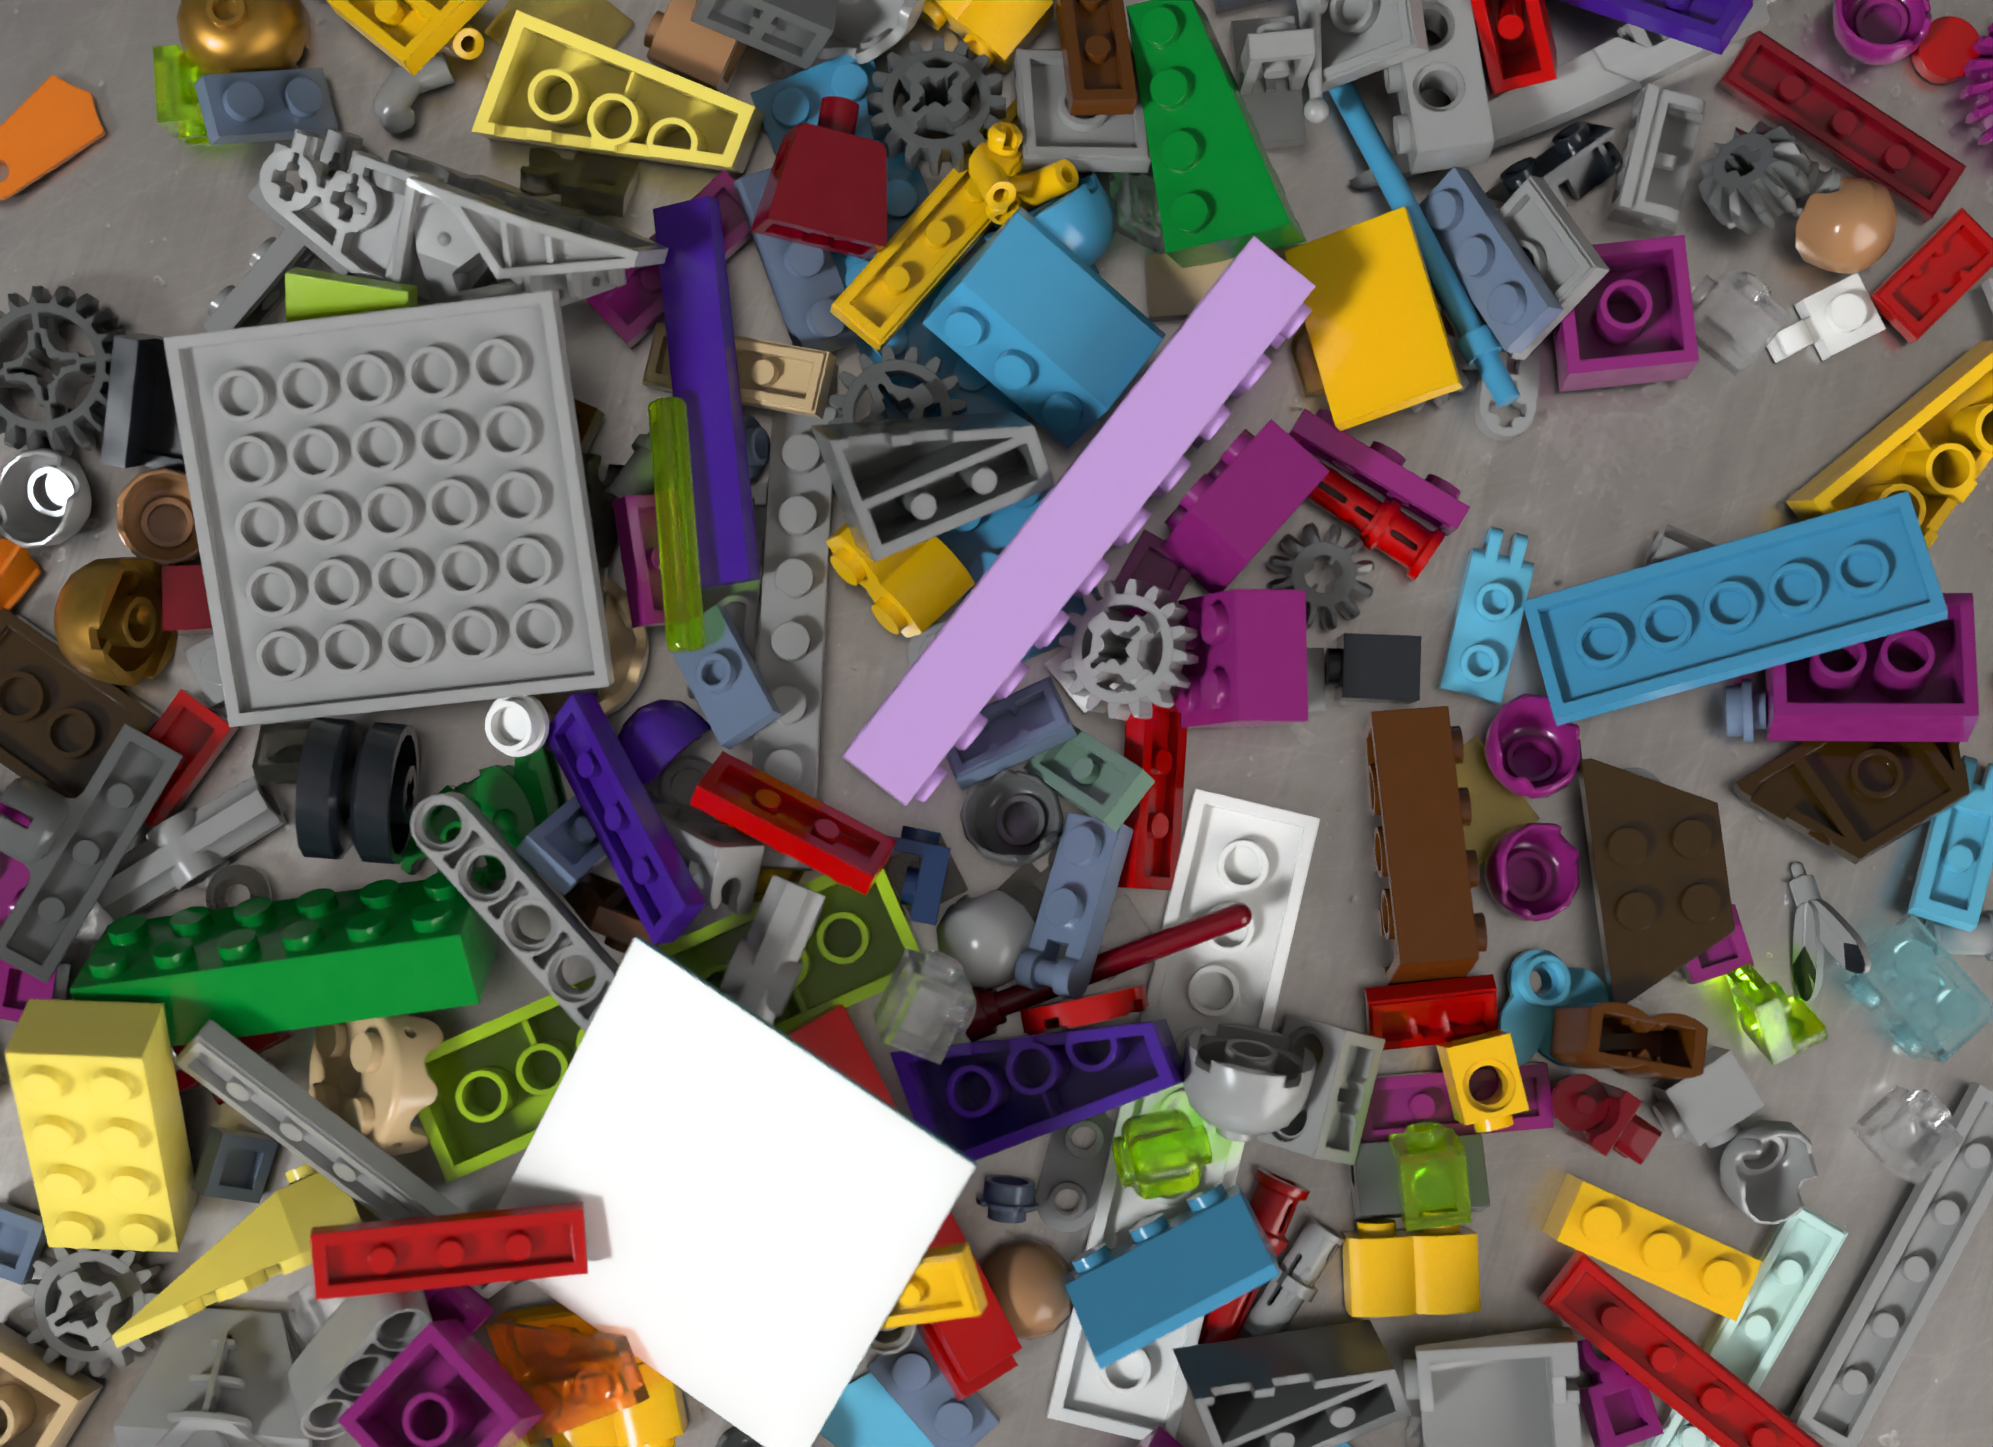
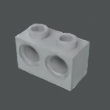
M1287 1014L1282 1035L1290 1038L1288 1051L1297 1054L1303 1059L1306 1047L1313 1053L1316 1060L1312 1087L1304 1107L1288 1126L1266 1135H1257L1256 1140L1311 1158L1355 1165L1385 1039Z

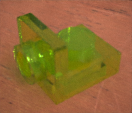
M179 45L153 46L157 123L173 138H178V141L182 144L210 145L201 108L197 107L199 101L194 85L203 74L197 65L192 64L187 54Z
M1750 963L1726 974L1743 1031L1772 1065L1828 1039L1825 1024L1799 996L1788 998L1776 981L1767 983Z
M1422 1122L1408 1126L1405 1129V1133L1389 1135L1390 1150L1396 1159L1402 1223L1406 1230L1413 1231L1472 1223L1466 1152L1464 1145L1453 1128L1444 1127L1442 1124L1435 1122Z

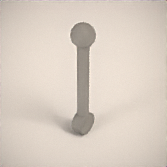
M1328 0L1300 1L1302 11L1308 14V29L1314 28L1316 56L1309 70L1310 100L1304 106L1305 118L1311 123L1323 122L1329 113L1328 104L1322 99L1321 15L1328 7Z

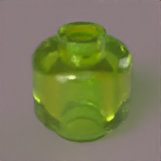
M1180 1108L1130 1117L1122 1125L1121 1136L1112 1137L1113 1157L1121 1186L1123 1188L1132 1187L1137 1196L1142 1199H1154L1196 1189L1201 1181L1202 1165L1212 1163L1211 1145L1205 1126L1193 1127L1188 1115Z

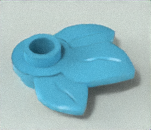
M1536 949L1523 952L1514 959L1508 970L1507 987L1510 997L1499 1013L1498 1029L1511 1034L1518 1066L1525 1064L1538 1051L1552 1063L1571 1069H1579L1567 1066L1549 1054L1554 1010L1564 1005L1609 1002L1607 989L1595 973L1585 968H1568L1557 955L1550 951ZM1532 971L1538 972L1542 979V987L1538 993H1535L1530 985Z

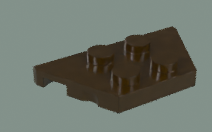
M1805 741L1737 781L1732 788L1741 799L1855 865L1962 802L1970 794L1966 764L1960 757V742Z
M1592 758L1581 759L1578 775L1609 1002L1627 1004L1735 932L1719 808L1717 802Z

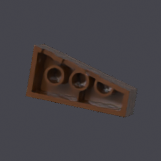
M1448 706L1371 711L1364 729L1370 810L1372 816L1381 815L1382 826L1375 827L1374 831L1375 871L1378 872L1380 878H1389V888L1382 889L1381 910H1379L1380 935L1385 936L1387 940H1394L1395 959L1391 966L1383 967L1384 985L1466 977L1478 961L1479 952H1486L1487 927L1484 914L1482 912L1474 913L1471 889L1479 887V863L1475 849L1466 850L1463 826L1471 825L1472 810L1468 788H1458L1455 764H1462L1464 760L1460 726L1450 725Z

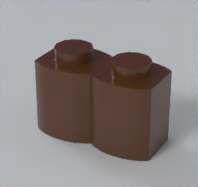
M1619 1002L1564 1005L1554 1010L1549 1054L1557 1061L1570 1067L1579 1069H1613L1621 1075L1634 1079H1689L1700 1076L1704 1072L1708 1028L1700 1021L1687 1015L1678 1013L1646 1014L1632 1005Z

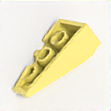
M307 1163L286 1172L285 1175L289 1182L288 1186L274 1192L112 1335L116 1347L123 1346L192 1316L217 1301L220 1303L243 1294L269 1281V1278L280 1273L287 1275L312 1264L310 1240L312 1227L364 1222L355 1200Z

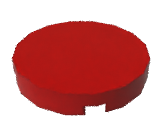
M1145 984L1088 994L1078 999L1070 998L1020 1010L1024 1033H1028L1029 1036L1042 1034L1046 1030L1058 1027L1073 1028L1128 1016L1129 1013L1146 1011L1149 1003Z

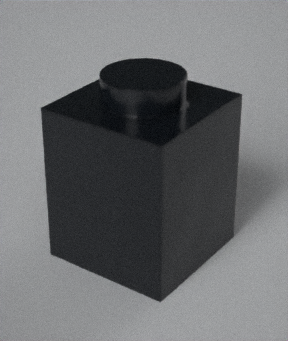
M1342 634L1336 638V648L1326 649L1324 665L1325 686H1335V701L1404 704L1419 701L1421 636Z

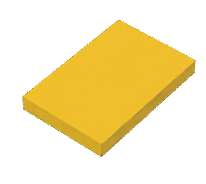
M1405 206L1284 251L1287 263L1315 285V288L1304 300V303L1312 309L1304 322L1334 424L1339 431L1463 388L1411 217Z

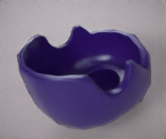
M658 699L639 707L622 725L617 738L641 783L649 784L676 756L694 740H699L711 727L703 717L680 700Z

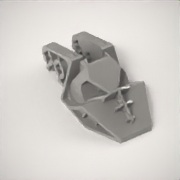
M295 129L291 146L282 142H276L273 153L263 162L259 173V186L268 204L350 273L357 277L417 286V301L428 305L491 298L518 291L532 293L558 289L559 295V290L561 289L564 291V297L559 298L560 307L626 285L625 268L664 264L669 249L597 215L484 175H469L398 150H391L388 162H385L382 157L361 151L363 142L361 136L351 132H340L335 129H328L326 139L303 129ZM299 170V177H301V185L304 192H294V186L286 182L287 171ZM329 170H339L336 171L333 178L328 176ZM595 277L600 279V285L598 286L593 282ZM511 278L513 280L498 284L499 279Z
M208 1305L206 1309L174 1323L113 1425L116 1446L322 1447V1440L305 1436L300 1428L288 1381V1372L302 1352L286 1312L283 1310Z

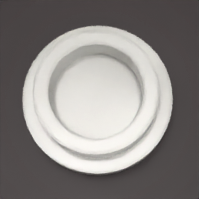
M533 695L498 698L486 715V735L491 744L504 754L513 757L533 754L544 745L549 734L547 711L543 704Z

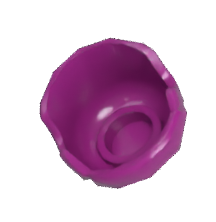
M1835 0L1832 11L1835 39L1849 57L1867 65H1889L1900 61L1913 53L1929 32L1932 21L1929 0Z
M1522 694L1503 704L1486 732L1484 755L1488 767L1494 777L1514 794L1531 799L1548 798L1567 787L1580 766V760L1582 759L1581 740L1579 739L1580 727L1571 722L1557 726L1548 696Z
M1519 824L1499 836L1486 855L1484 876L1487 888L1494 901L1509 915L1518 920H1549L1570 906L1580 886L1578 862L1580 852L1560 833L1562 828L1557 824Z

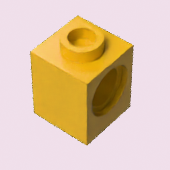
M1498 1029L1436 1044L1456 1121L1465 1126L1474 1124L1476 1133L1489 1132L1513 1125L1512 1114L1529 1110L1509 1032ZM1490 1065L1498 1075V1088L1490 1098L1477 1101L1469 1091V1079L1476 1069Z

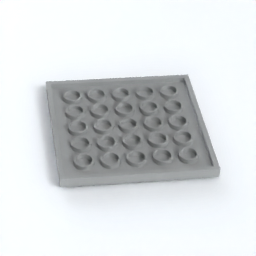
M558 289L163 338L229 727L609 687L615 682Z

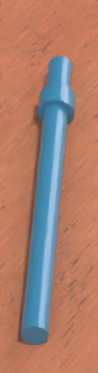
M1353 81L1328 90L1392 211L1404 206L1408 210L1430 282L1460 336L1456 344L1468 367L1476 366L1498 408L1513 403L1521 394L1499 355L1503 347L1490 327L1482 324Z

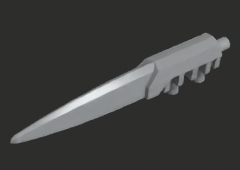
M1753 0V7L1728 46L1766 28L1770 19L1767 5L1777 0ZM1627 23L1617 30L1619 37L1609 40L1557 66V79L1510 90L1489 101L1495 139L1492 150L1528 138L1596 110L1714 52ZM1395 153L1392 155L1404 178L1417 175L1411 174L1408 153ZM1370 169L1349 180L1350 184L1357 189L1378 185Z

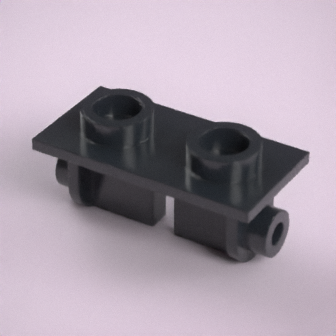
M1584 121L1569 125L1552 138L1554 146L1535 159L1533 157L1524 158L1509 166L1500 175L1502 182L1485 194L1489 199L1506 203L1525 180L1532 175L1543 178L1566 208L1568 204L1558 188L1564 181L1572 196L1579 199L1616 173L1615 166L1622 162L1621 154L1610 141L1605 142L1615 135L1616 131L1612 127L1586 123Z

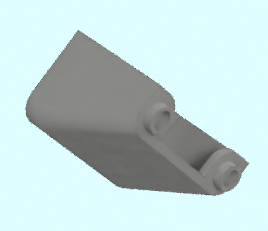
M1570 1327L1543 1328L1415 1346L1416 1359L1403 1360L1406 1399H1420L1424 1447H1582L1579 1415L1580 1393L1575 1379H1573L1580 1376L1577 1341Z

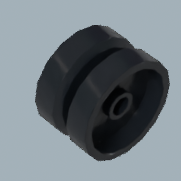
M324 717L314 719L309 726L302 747L295 796V828L298 847L303 857L343 859L351 846L354 845L362 862L400 864L402 862L412 834L410 821L413 811L417 806L419 784L418 743L413 725L374 722L365 736L362 737L360 729L354 720Z

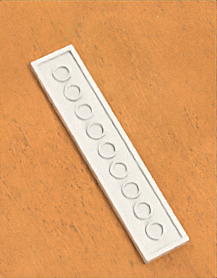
M1194 789L1161 931L1234 903L1246 904L1251 909L1252 919L1249 925L1242 929L1153 961L1146 991L1149 1007H1146V1011L1141 1012L1139 1022L1166 1019L1181 1060H1183L1187 1036L1197 1027L1203 1026L1200 1038L1216 1036L1218 1024H1238L1271 1031L1320 818ZM1183 1083L1119 1107L1113 1139L1085 1251L1102 1243H1106L1111 1251L1132 1240L1133 1238L1129 1230L1145 1219L1163 1212L1166 1219L1169 1220L1190 1209L1187 1199L1200 1190L1218 1182L1222 1183L1225 1190L1235 1185L1245 1142L1232 1141L1217 1134L1216 1127L1202 1119L1189 1105ZM1072 1305L1047 1417L1138 1440H1143L1160 1425L1176 1440L1188 1386L1173 1349L1198 1345L1204 1316L1100 1369Z

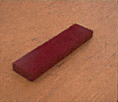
M1760 30L1749 35L1716 85L1777 126H1783L1795 138L1856 178L1873 180L1887 187L1894 203L1925 223L1934 217L1967 167Z

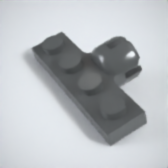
M124 724L87 787L78 797H65L30 777L16 778L7 786L0 796V800L34 819L30 826L26 827L0 813V851L23 863L31 872L29 883L0 929L1 960L46 984L49 982L184 757L183 755Z

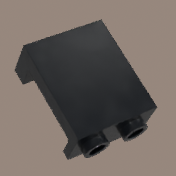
M145 333L114 335L101 464L120 468L141 465L154 468L166 467L186 473L164 337Z

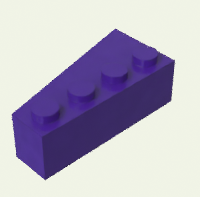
M1166 1019L889 1052L914 1121L973 1161L983 1159L1184 1082L1182 1060Z

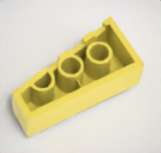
M516 10L471 132L493 140L719 171L725 170L726 172L743 174L765 114L753 105Z

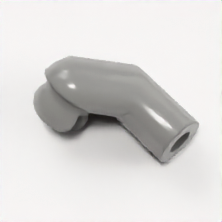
M445 52L436 54L415 76L411 75L402 66H398L391 71L375 96L373 104L374 114L381 117L382 126L386 131L399 133L411 128L415 123V114L411 109V105L418 94L455 82Z

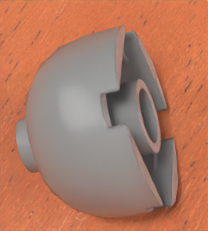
M1218 1024L1216 1036L1200 1038L1203 1026L1194 1028L1189 1033L1182 1060L1183 1085L1189 1105L1202 1119L1215 1126L1217 1134L1223 1138L1238 1142H1248L1254 1139V1135H1266L1288 1126L1304 1107L1312 1087L1316 1068L1314 1055L1306 1047L1302 1059L1297 1054L1288 1051L1290 1038L1265 1029L1238 1024Z

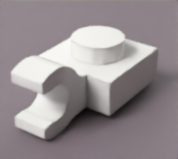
M1857 273L1796 303L1794 306L1802 321L1775 333L1774 336L1764 340L1775 363L1813 344L1823 361L1882 332L1886 327Z

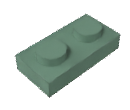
M1073 725L1077 737L1032 757L1024 769L1030 774L1040 776L1058 795L1114 832H1117L1154 784L1155 780L1141 767Z

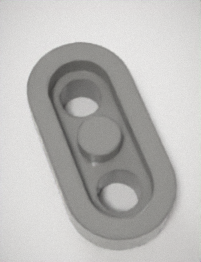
M1105 1112L1051 1133L1035 1193V1202L1039 1203L1037 1212L1042 1221L1055 1231L1063 1233L1077 1232L1087 1227L1094 1219L1115 1130L1111 1119ZM1089 1127L1095 1131L1097 1139L1090 1149L1081 1150L1073 1145L1072 1135L1076 1129ZM1071 1189L1079 1195L1080 1203L1075 1210L1064 1212L1056 1206L1055 1198L1062 1190Z

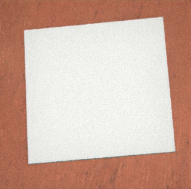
M636 936L496 1210L583 1202L588 1274L529 1279L528 1281L764 1447H811L977 1163L640 936Z

